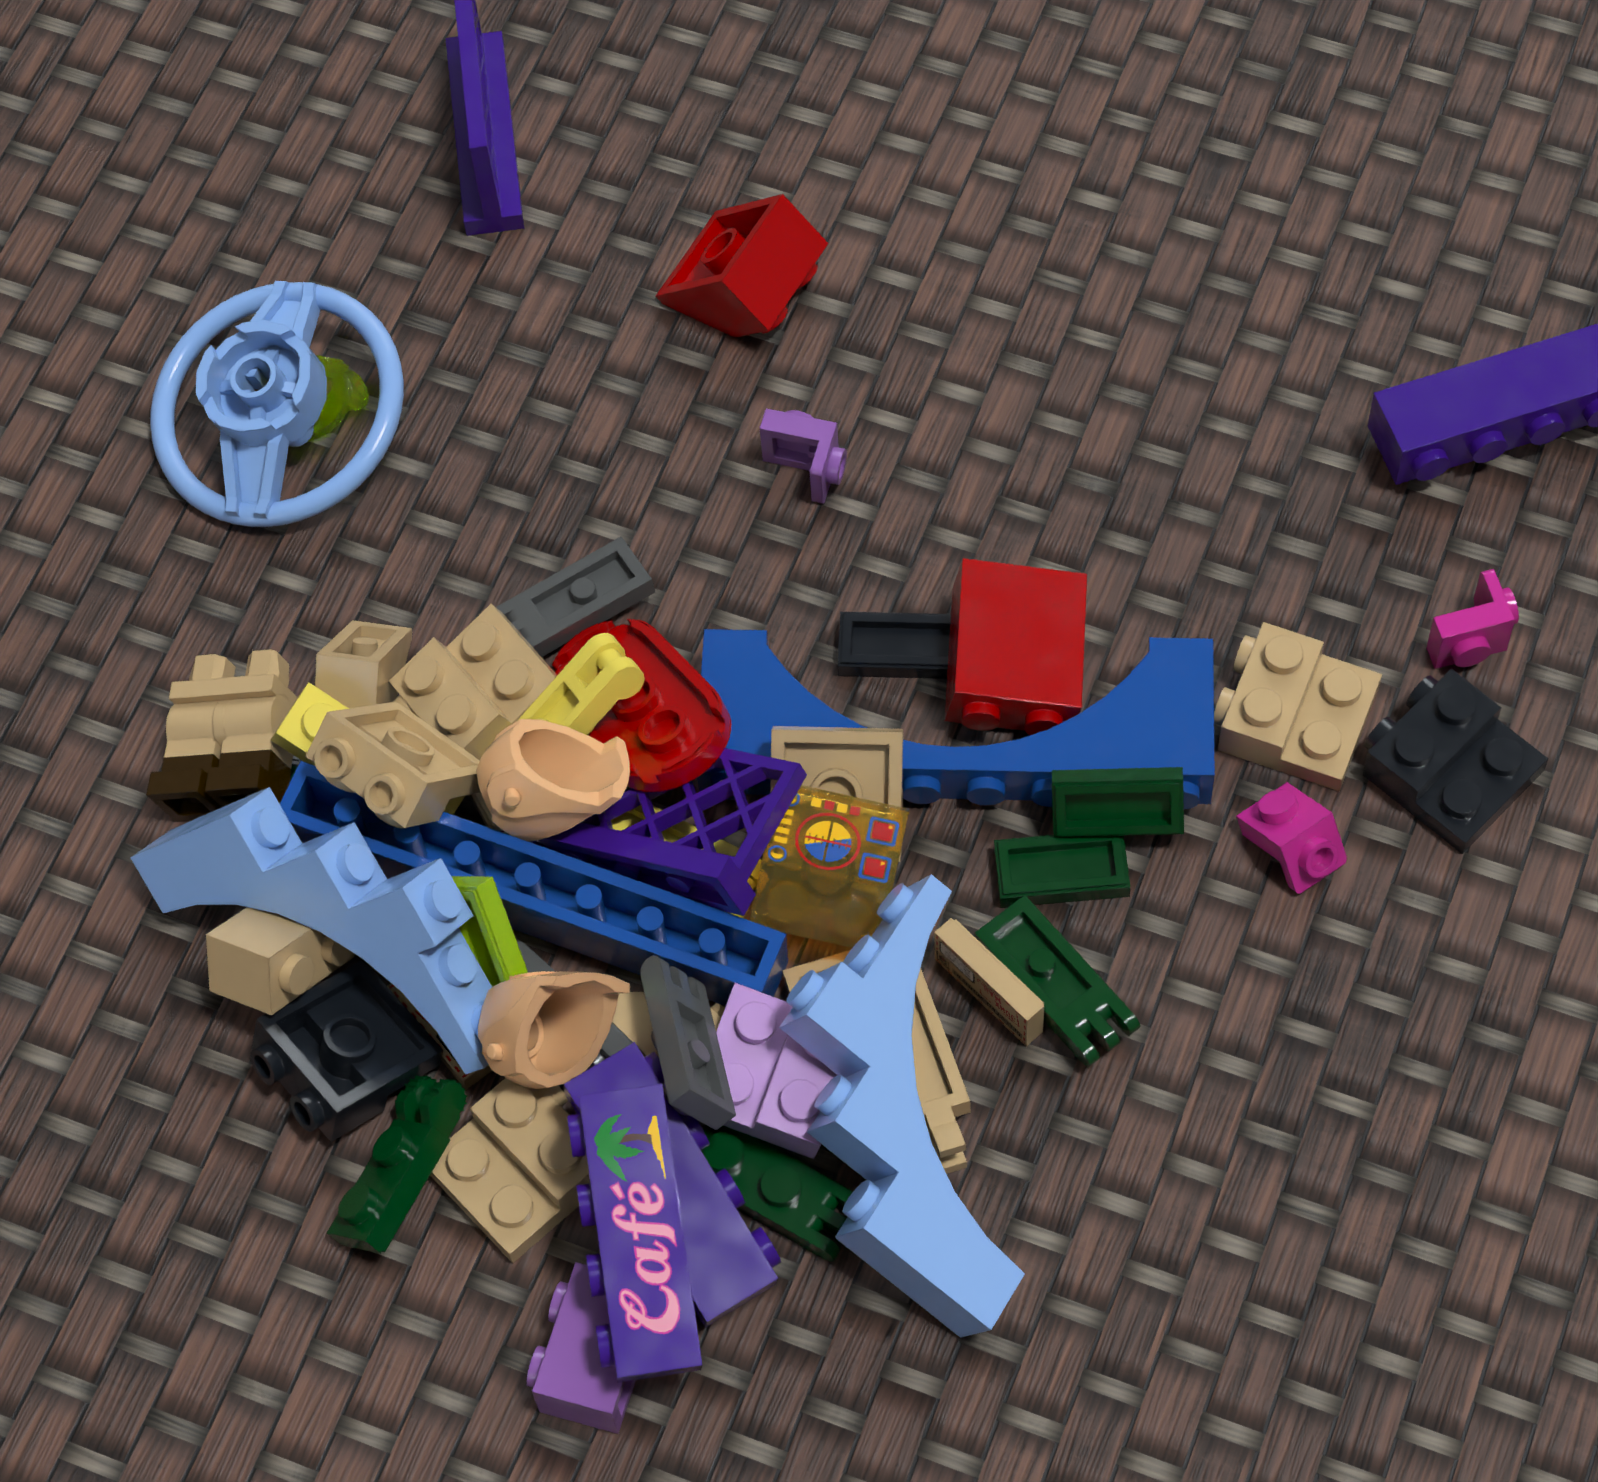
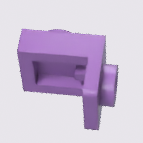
M766 408L760 426L763 461L810 471L812 501L824 504L830 484L840 485L846 466L847 450L839 448L837 423L813 418L802 411L790 410L782 412Z

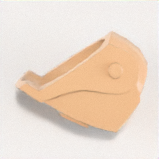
M519 719L496 735L492 744L483 753L476 772L479 789L492 815V822L509 835L530 842L567 831L593 814H601L620 800L628 785L630 760L625 741L618 736L606 743H602L567 726L540 719Z
M541 971L509 976V980L501 982L488 990L482 1005L478 1024V1038L482 1044V1054L491 1070L518 1085L541 1089L565 1084L585 1072L597 1058L610 1031L619 994L630 993V983L614 976L593 972Z

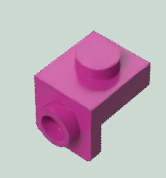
M1494 569L1480 572L1473 599L1475 607L1433 617L1426 649L1435 669L1453 664L1458 667L1473 666L1482 662L1491 654L1507 650L1513 626L1519 621V611L1513 592L1508 587H1501Z
M1288 782L1276 790L1265 794L1258 802L1236 816L1242 835L1280 861L1288 887L1298 894L1331 874L1347 861L1333 813Z

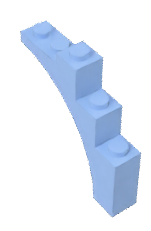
M270 787L173 828L130 857L162 913L194 905H239L276 913L317 930L361 957L399 989L437 1031L465 1075L484 1069L488 1065L482 1054V1044L478 1038V1024L482 1005L492 985L459 929L460 926L474 915L441 858L387 879L355 822L302 843Z
M931 874L908 887L903 883L897 885L886 896L877 910V915L883 920L873 935L862 937L853 946L843 962L819 973L810 970L797 982L786 1000L792 1006V1009L779 1028L837 1074L817 1097L814 1107L820 1112L807 1133L866 1179L847 1199L842 1210L847 1219L835 1238L961 1338L992 1330L1025 1273L985 1235L955 1193L932 1145L917 1092L912 1045L916 982L930 933L952 892Z

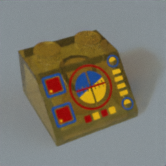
M801 785L764 850L755 891L756 896L753 900L749 920L783 933L851 948L865 935L872 936L883 920L877 915V910L893 889L909 809Z

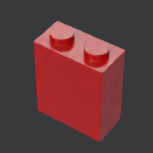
M962 559L952 588L944 721L962 723L965 727L978 731L992 730L997 727L1021 730L1029 735L1048 730L1080 713L1083 691L1087 574Z

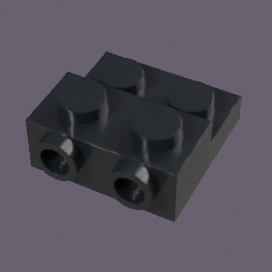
M1450 669L1439 681L1429 675L1414 688L1406 702V706L1410 710L1397 723L1390 717H1386L1376 725L1364 744V747L1369 751L1363 776L1463 854L1545 771L1549 758L1498 720L1502 707L1453 669Z
M364 960L355 963L307 990L273 1015L266 1013L257 1018L252 1050L250 1052L251 1062L258 1076L268 1085L279 1081L292 1096L290 1099L291 1110L298 1123L309 1132L320 1128L331 1142L383 1112L388 1095L408 1084L409 1079H414L415 1076H422L438 1067L443 1055V1049Z

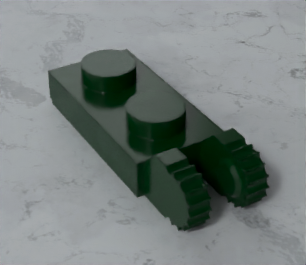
M415 1076L414 1079H409V1083L405 1084V1090H401L395 1100L397 1119H394L390 1127L377 1139L373 1147L371 1159L354 1187L343 1196L338 1207V1214L327 1231L330 1237L342 1246L380 1254L381 1252L385 1253L449 1144V1136L461 1118L460 1112H464V1106L467 1105L465 1102L467 1095H465V1088L461 1087V1083L450 1079H440L439 1082H436V1079H431L429 1076Z

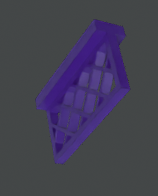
M454 0L458 36L445 39L466 235L471 236L525 229L502 31L482 33L476 0Z
M724 748L720 757L704 773L714 768L725 769L728 778L698 793L695 791L693 782L690 781L682 785L686 799L656 814L651 800L672 789L645 792L632 788L624 792L620 800L601 814H593L581 823L558 835L530 842L721 911L744 916L756 896L747 880L807 774L800 763ZM766 779L778 780L771 794L748 805L744 790ZM734 796L739 810L707 825L702 811ZM640 805L642 806L645 816L644 820L622 831L613 829L612 819ZM693 816L697 831L673 843L664 841L662 831ZM746 828L747 836L735 857L716 853L713 843Z

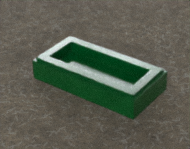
M1183 767L1052 770L1054 837L1184 834Z
M1054 835L994 840L1000 908H1008L1024 895L1034 905L1130 897L1131 887L1124 836L1054 837Z

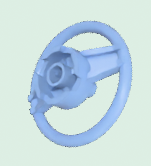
M275 281L274 284L253 288L231 297L208 311L189 328L172 349L157 379L150 410V429L155 455L162 472L171 486L190 505L204 514L234 525L248 527L281 526L320 514L355 491L372 474L391 445L398 428L404 398V379L397 348L382 322L372 311L356 299L330 287L312 282ZM323 310L349 323L368 344L378 368V408L365 441L342 470L319 487L294 498L280 501L288 447H298L309 441L314 431V424L318 421L327 399L325 367L310 349L319 314ZM256 313L250 322H244L235 326L239 332L225 339L216 350L210 345L205 351L196 371V396L204 406L208 418L220 431L225 497L211 490L198 480L183 460L175 434L176 402L184 377L202 349L221 331L244 317Z

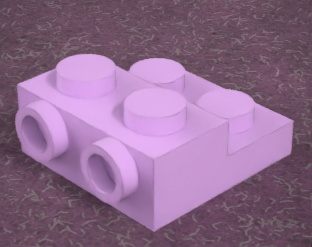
M734 983L716 1031L736 1116L725 1123L724 1126L814 1159L821 1146L820 1142L807 1133L820 1112L814 1107V1104L824 1087L837 1074L779 1028L792 1009L791 1005L786 1001Z

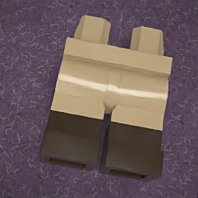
M273 649L252 651L248 656L245 676L234 677L236 667L226 657L216 654L198 655L195 657L189 681L171 683L169 700L174 705L170 708L166 720L167 744L161 771L151 772L146 796L175 822L192 821L245 798L247 794L256 793L268 787L271 788L280 804L290 783L293 754L270 739L298 697L288 688L289 663L277 651ZM190 798H197L201 803H193Z

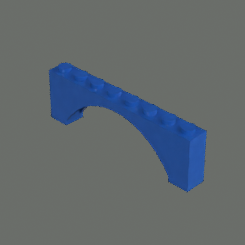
M704 629L701 676L718 692L731 717V734L725 748L771 757V729L773 726L867 728L834 711L804 688L785 669L769 648L767 630ZM1149 637L1147 655L1104 698L1080 714L1048 730L1018 740L991 745L963 747L928 745L903 740V798L916 804H929L939 799H968L970 802L978 805H995L1004 800H1030L1041 806L1053 807L1052 770L1183 767L1184 809L1193 808L1198 804H1211L1215 776L1213 639ZM714 768L698 776L699 792L728 778L725 769ZM766 779L744 790L745 796L747 794H771V779ZM732 796L726 800H735V797Z

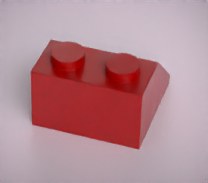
M784 194L717 210L655 297L663 305L734 338L760 332L765 334L775 329L784 320L788 313L787 303L796 290L807 284L815 275L818 269L816 261L829 243Z

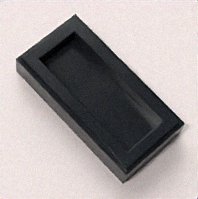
M840 611L838 676L947 679L951 614Z

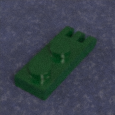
M1026 895L974 933V937L1044 1002V1021L1086 1067H1090L1100 1059L1096 1048L1086 1038L1089 1034L1108 1052L1120 1044L1117 1033L1106 1022L1111 1018L1122 1032L1128 1036L1141 1027L1134 1013Z
M705 1125L703 1131L710 1145L702 1149L701 1152L714 1173L725 1168L733 1178L745 1200V1204L737 1208V1210L819 1257L833 1262L841 1249L834 1241L820 1234L822 1229H825L837 1235L847 1218L834 1210L837 1206L843 1209L853 1191L759 1138L724 1125L717 1130Z

